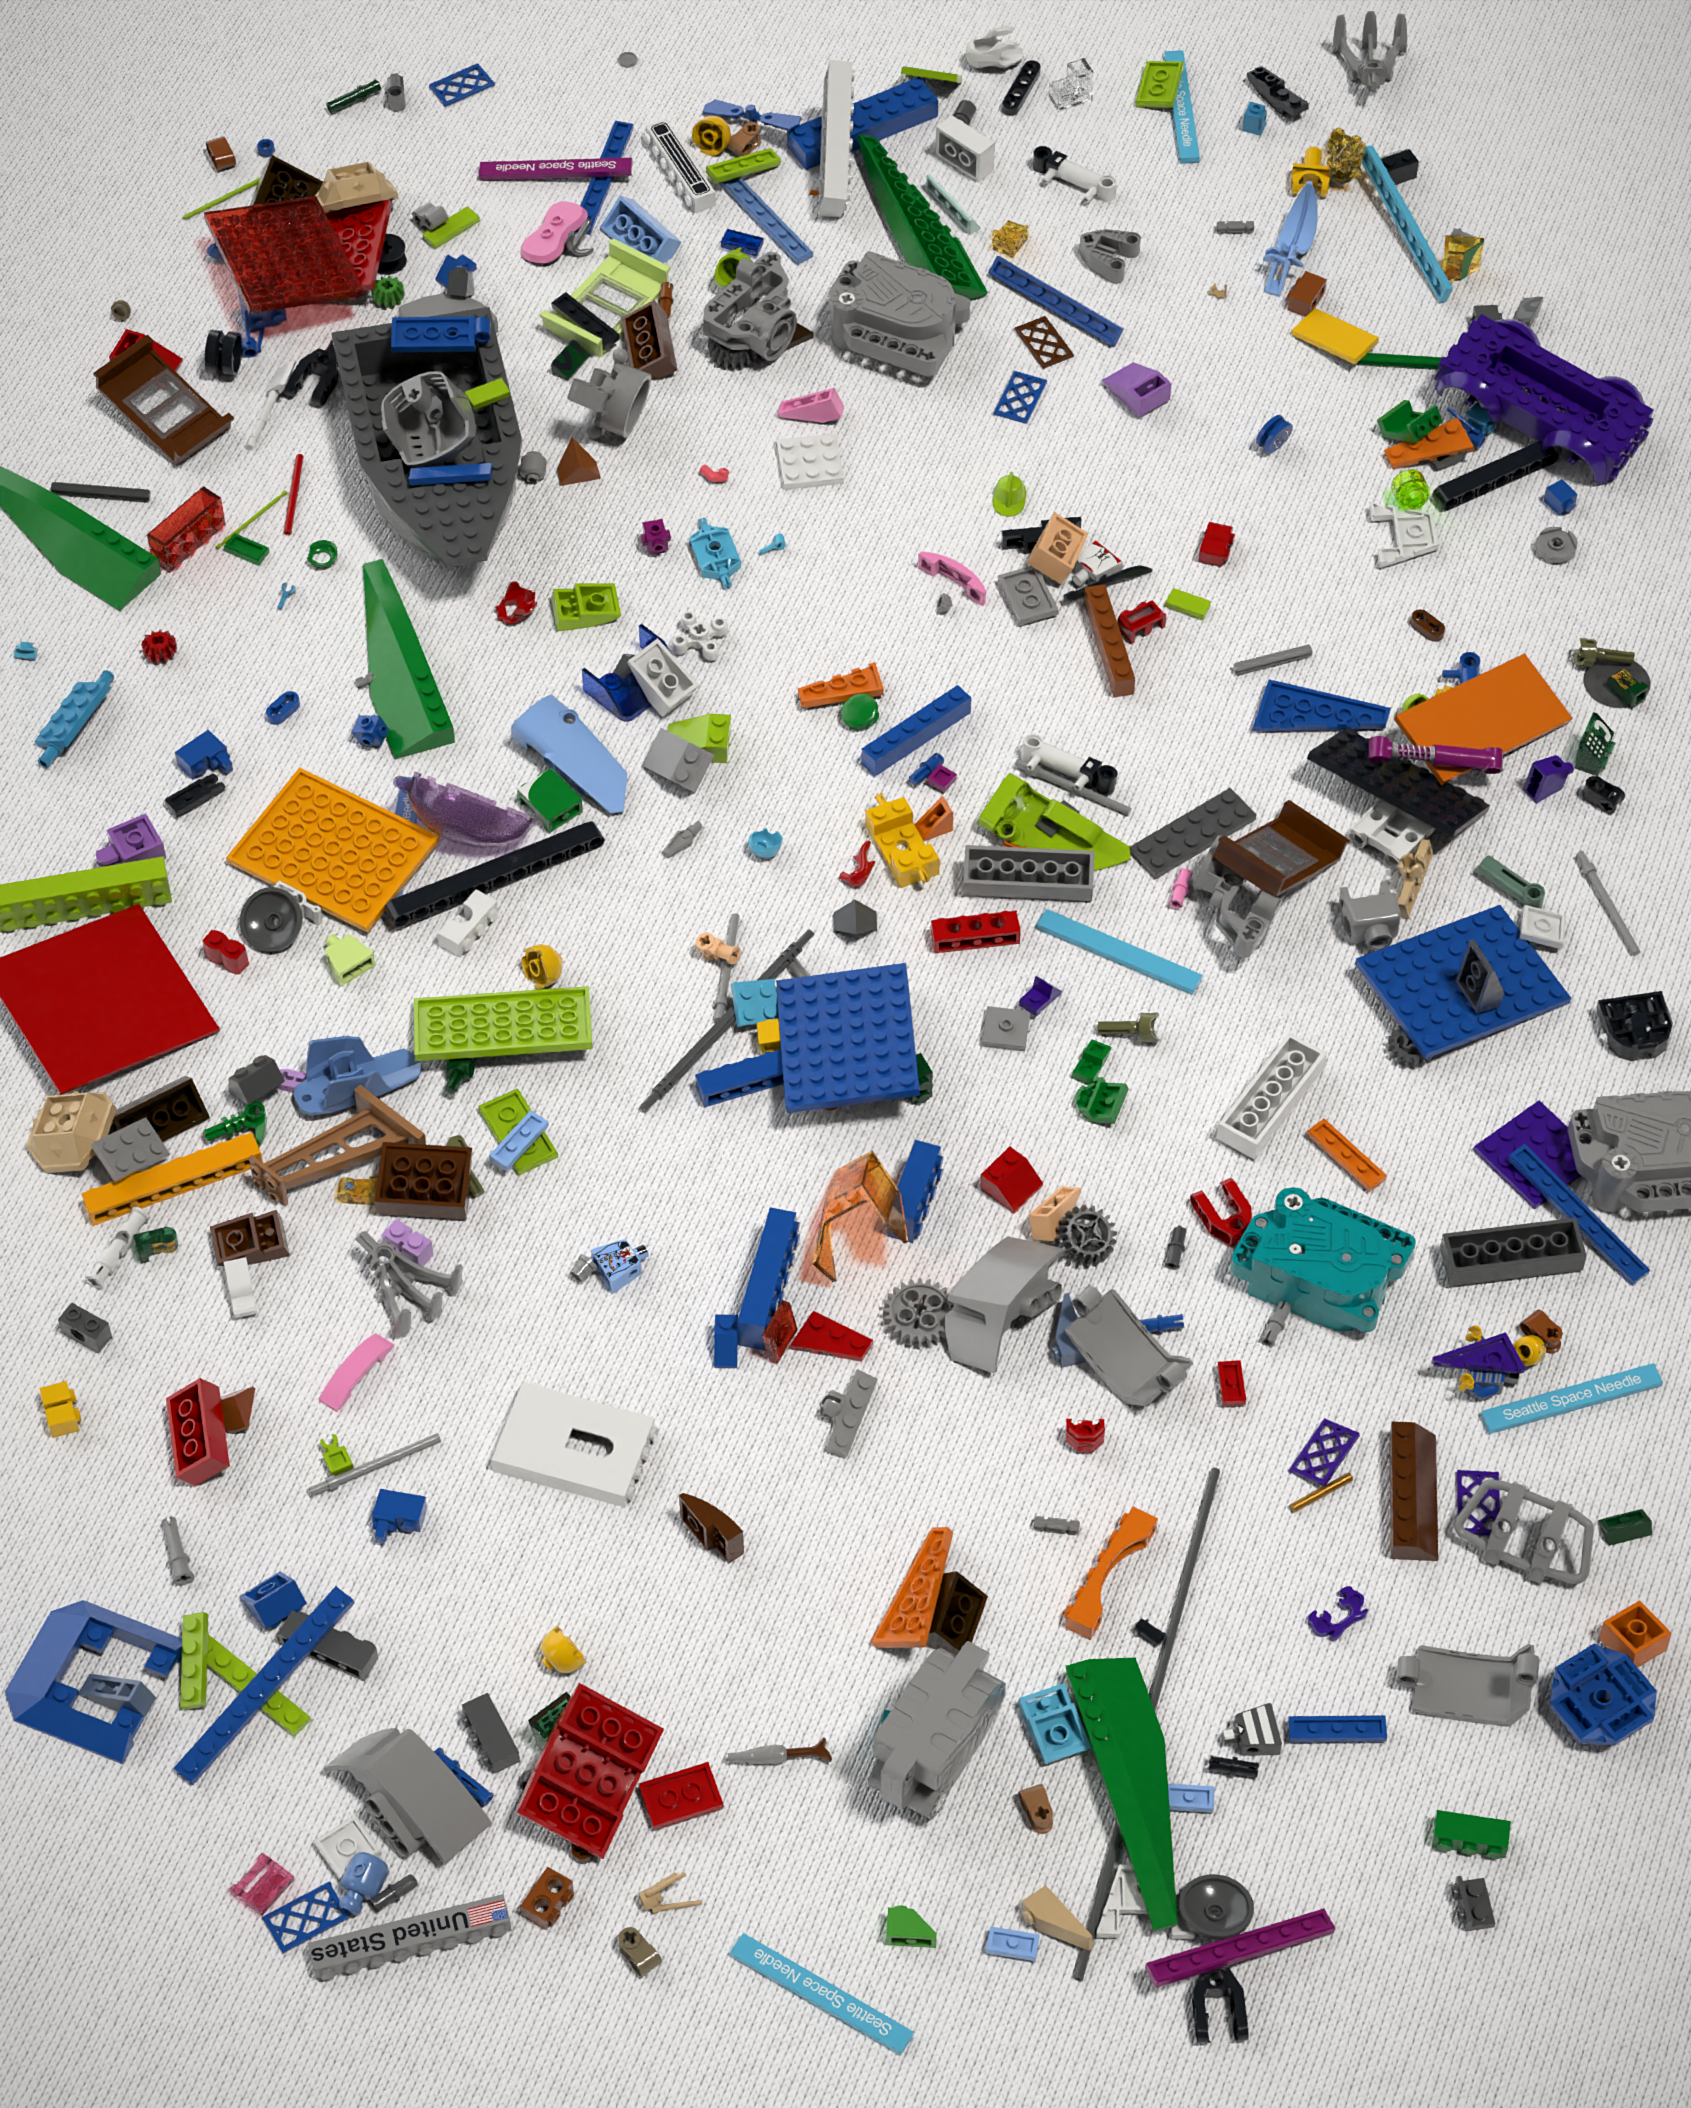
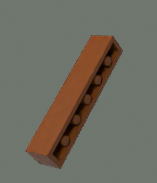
M1103 584L1085 587L1084 605L1113 697L1133 695L1135 676L1106 586Z

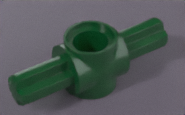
M472 1058L448 1060L447 1074L449 1080L445 1090L451 1095L458 1092L461 1083L467 1079H472L475 1071V1063Z

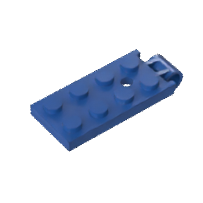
M475 316L392 317L391 351L476 352L475 342L484 343L490 340L491 321L487 317L475 318Z

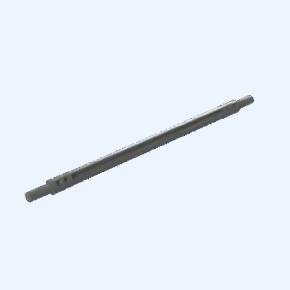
M808 929L796 942H792L757 980H775L802 952V948L814 936V932ZM734 1004L652 1089V1093L639 1106L643 1112H646L658 1099H662L736 1021Z

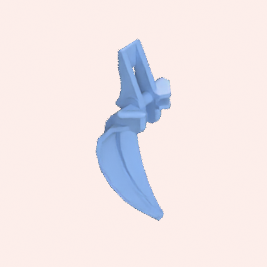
M1311 181L1306 182L1293 203L1280 231L1276 247L1268 248L1265 251L1263 261L1272 263L1265 288L1266 293L1281 296L1292 266H1304L1296 258L1297 255H1303L1308 252L1313 244L1317 229L1318 205ZM1283 264L1285 266L1281 280H1274L1279 265Z

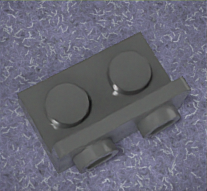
M1456 1876L1455 1884L1451 1886L1453 1899L1458 1900V1921L1463 1923L1465 1932L1494 1928L1496 1923L1485 1879L1478 1878L1463 1881L1462 1876Z

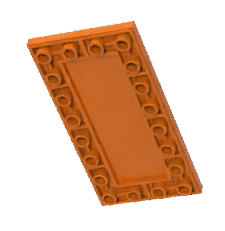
M1525 653L1394 717L1395 722L1414 747L1416 745L1420 747L1424 745L1427 748L1434 744L1477 749L1497 747L1503 750V755L1571 722L1573 719ZM1427 761L1425 762L1441 785L1472 771V769L1432 766Z

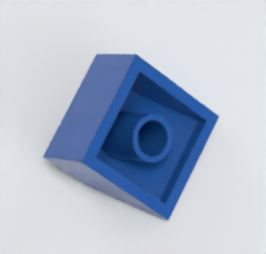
M280 1571L240 1595L242 1602L259 1625L266 1629L278 1626L282 1622L281 1620L287 1617L292 1610L299 1613L302 1610L301 1607L307 1604L295 1580Z

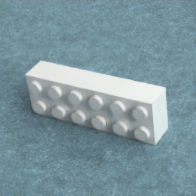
M1288 1033L1220 1121L1217 1139L1255 1160L1325 1067L1327 1053Z

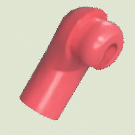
M703 465L699 470L710 482H725L729 475V470L726 468H720L719 472H714L707 465Z

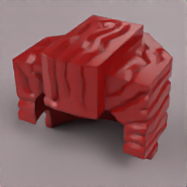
M1066 1419V1442L1077 1452L1093 1453L1104 1443V1419H1098V1423L1094 1425L1090 1420H1079L1074 1425L1072 1419Z

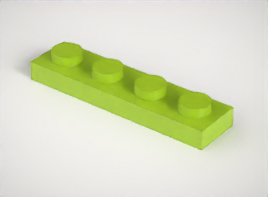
M772 148L709 165L706 167V173L717 184L779 166L781 158Z
M205 1612L183 1616L180 1708L184 1710L206 1707L209 1614Z

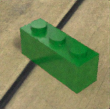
M1437 1810L1434 1819L1432 1847L1445 1852L1454 1850L1466 1855H1487L1491 1859L1506 1858L1511 1821Z

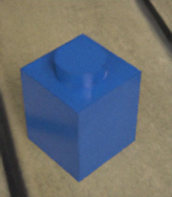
M1561 479L1546 487L1544 502L1561 516L1575 508L1578 494Z

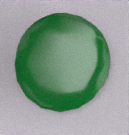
M856 694L843 704L841 717L846 725L853 730L870 728L879 719L878 704L871 695Z

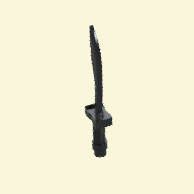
M1142 565L1129 567L1097 582L1089 578L1085 580L1088 583L1086 587L1103 584L1106 586L1115 581L1132 579L1151 573L1153 570ZM1085 587L1064 594L1065 602H1072L1085 595Z

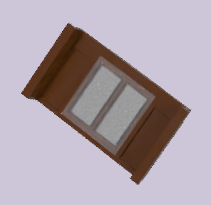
M148 334L93 373L96 377V389L176 466L192 457L229 430L231 422L234 420L230 413L222 417L153 350V339Z
M1287 800L1278 818L1236 841L1231 840L1225 835L1221 836L1213 857L1261 890L1277 897L1340 861L1350 840L1294 802Z

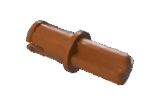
M663 282L658 303L667 313V318H669L671 305L674 302L672 298L673 284L670 283L669 287V282Z

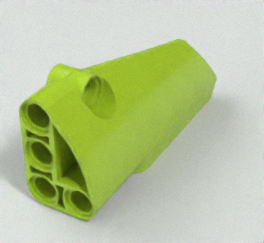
M1012 773L1006 775L978 818V825L1000 837L1004 842L1006 841L1020 847L1095 851L1094 871L1106 869L1131 860L1130 846L1106 833L1096 823L1055 799L1050 800L1038 793L1029 783ZM1043 817L1049 818L1054 824L1061 827L1052 838L1035 827V824ZM1013 828V832L1010 835H1005L1007 829Z

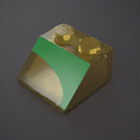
M1445 235L1441 268L1448 280L1461 281L1480 269L1484 238Z

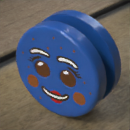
M1276 415L1261 428L1256 437V443L1263 447L1267 453H1273L1288 440L1292 433L1293 425L1286 421L1282 415Z

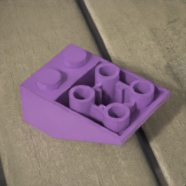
M1134 362L1102 379V382L1138 417L1169 401L1171 397L1172 383L1157 370Z

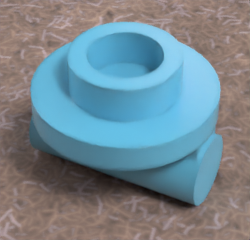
M21 641L20 645H16L14 657L36 660L37 647H33L32 642Z

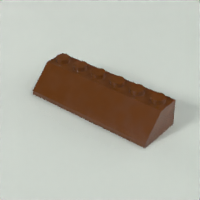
M1391 1421L1389 1431L1390 1559L1438 1561L1436 1435L1415 1422Z

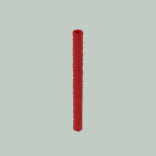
M297 454L295 458L283 532L288 536L292 534L304 459L302 454Z

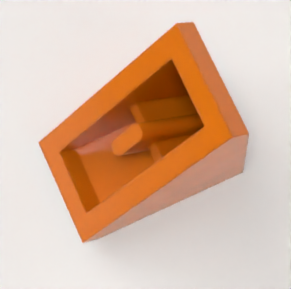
M942 796L914 824L922 839L927 841L953 831V811Z

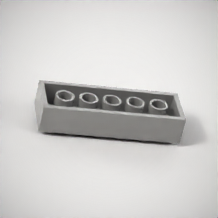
M965 845L963 895L1092 901L1095 851Z

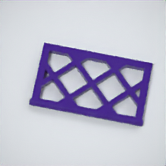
M1324 1418L1288 1471L1325 1487L1360 1437V1433ZM1325 1426L1333 1428V1433L1320 1435ZM1349 1435L1352 1437L1348 1443L1342 1444L1339 1436ZM1336 1437L1338 1446L1325 1449L1323 1441ZM1319 1442L1321 1450L1308 1454V1450L1313 1443ZM1337 1451L1341 1452L1336 1461L1329 1462L1327 1454ZM1324 1456L1326 1464L1312 1466L1311 1458ZM1307 1460L1309 1468L1304 1470L1297 1468L1301 1461ZM1328 1469L1323 1479L1315 1476L1314 1472Z
M1457 1470V1516L1464 1508L1462 1506V1497L1467 1495L1471 1499L1473 1494L1470 1491L1475 1486H1480L1485 1478L1499 1480V1472ZM1462 1476L1470 1477L1474 1482L1465 1488L1462 1485ZM1489 1489L1477 1505L1488 1515L1481 1521H1478L1471 1514L1468 1518L1475 1526L1465 1528V1530L1474 1535L1490 1536L1492 1529H1487L1483 1524L1490 1518L1495 1521L1500 1511V1490ZM1490 1496L1495 1500V1509L1492 1511L1483 1504Z

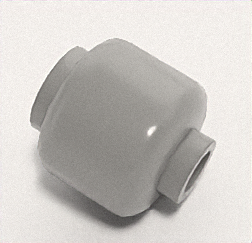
M537 451L527 452L521 458V476L530 483H536L538 480L543 479L546 475V458Z

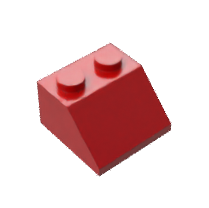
M1011 1146L980 1175V1189L1013 1214L1043 1186L1042 1180L1028 1159Z

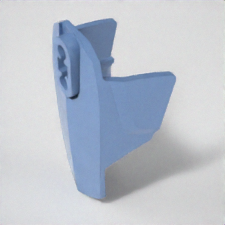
M340 1036L311 1040L306 1059L307 1078L296 1085L293 1096L301 1113L311 1116L335 1112L356 1105L354 1090L359 1085H362L377 1097L419 1078L421 1062L415 1061V1055L405 1048L373 1057L360 1037Z

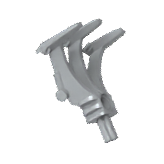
M1367 11L1363 26L1362 49H1368L1367 60H1361L1356 57L1348 47L1346 42L1344 14L1338 15L1333 36V54L1342 53L1350 70L1349 79L1351 81L1359 79L1363 85H1368L1372 92H1376V89H1380V85L1384 84L1385 79L1392 80L1394 74L1392 69L1398 52L1406 53L1407 22L1405 14L1398 13L1394 28L1393 47L1382 60L1374 59L1373 49H1376L1377 46L1375 12Z
M366 1231L359 1233V1236L355 1239L368 1252L365 1263L370 1264L369 1268L375 1271L374 1276L379 1278L381 1289L376 1291L379 1302L384 1301L388 1311L391 1312L395 1320L392 1328V1335L395 1337L406 1335L411 1329V1312L407 1308L402 1309L400 1312L395 1301V1295L399 1296L402 1293L410 1300H415L427 1309L425 1311L427 1322L435 1320L443 1312V1294L437 1292L433 1295L432 1299H429L412 1284L415 1279L448 1285L447 1290L451 1293V1296L457 1294L463 1282V1266L461 1264L456 1266L453 1275L444 1274L425 1268L407 1259L400 1251H395V1247L392 1244L389 1245L386 1239L378 1244ZM384 1256L388 1258V1261H381L378 1257ZM387 1272L395 1283L392 1287H390Z

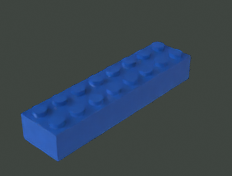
M917 77L853 103L854 111L850 120L853 121V131L850 133L853 143L850 152L860 149L859 134L873 136L880 141L938 117V99L923 80ZM822 116L787 131V147L805 170L820 165Z

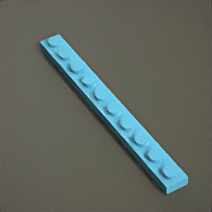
M1373 145L1366 146L1360 158L1363 167L1439 303L1446 302L1453 290L1451 283L1429 247L1427 240L1415 222L1395 183L1392 181L1379 154Z

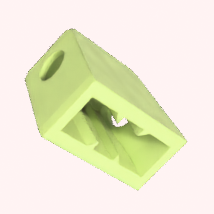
M332 934L326 939L325 943L328 945L325 949L326 961L341 987L376 966L374 953L352 935H346L339 939L335 934Z

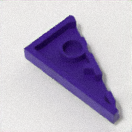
M1506 1332L1434 1356L1431 1361L1434 1367L1522 1374L1525 1371V1367Z

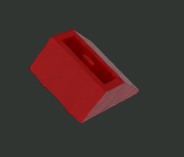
M126 329L109 356L110 361L146 335ZM153 340V350L176 372L183 358ZM165 377L156 385L166 388L170 381Z

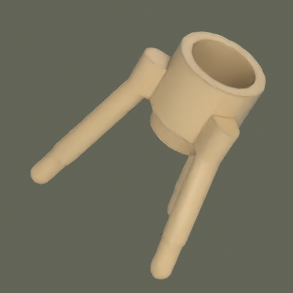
M685 1872L678 1875L673 1873L655 1885L638 1892L645 1911L651 1909L653 1914L662 1910L701 1905L702 1900L659 1905L663 1901L660 1891L685 1877Z

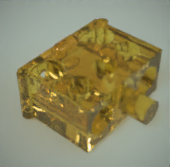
M1007 220L999 231L994 229L992 232V236H995L992 239L993 250L1009 255L1010 258L1014 257L1029 238L1028 225L1024 226Z

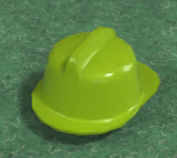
M1010 472L1009 475L1001 477L994 488L993 508L1001 516L1012 517L1020 514L1025 506L1026 487L1019 477Z

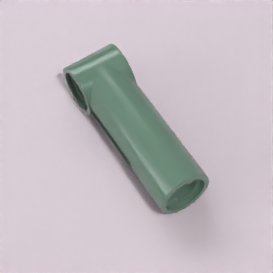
M1490 855L1482 860L1477 873L1520 901L1522 908L1524 905L1542 909L1545 897V889L1542 885L1529 883Z

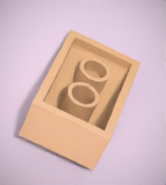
M1054 512L1034 546L1027 563L1050 579L1062 584L1073 570L1089 533Z

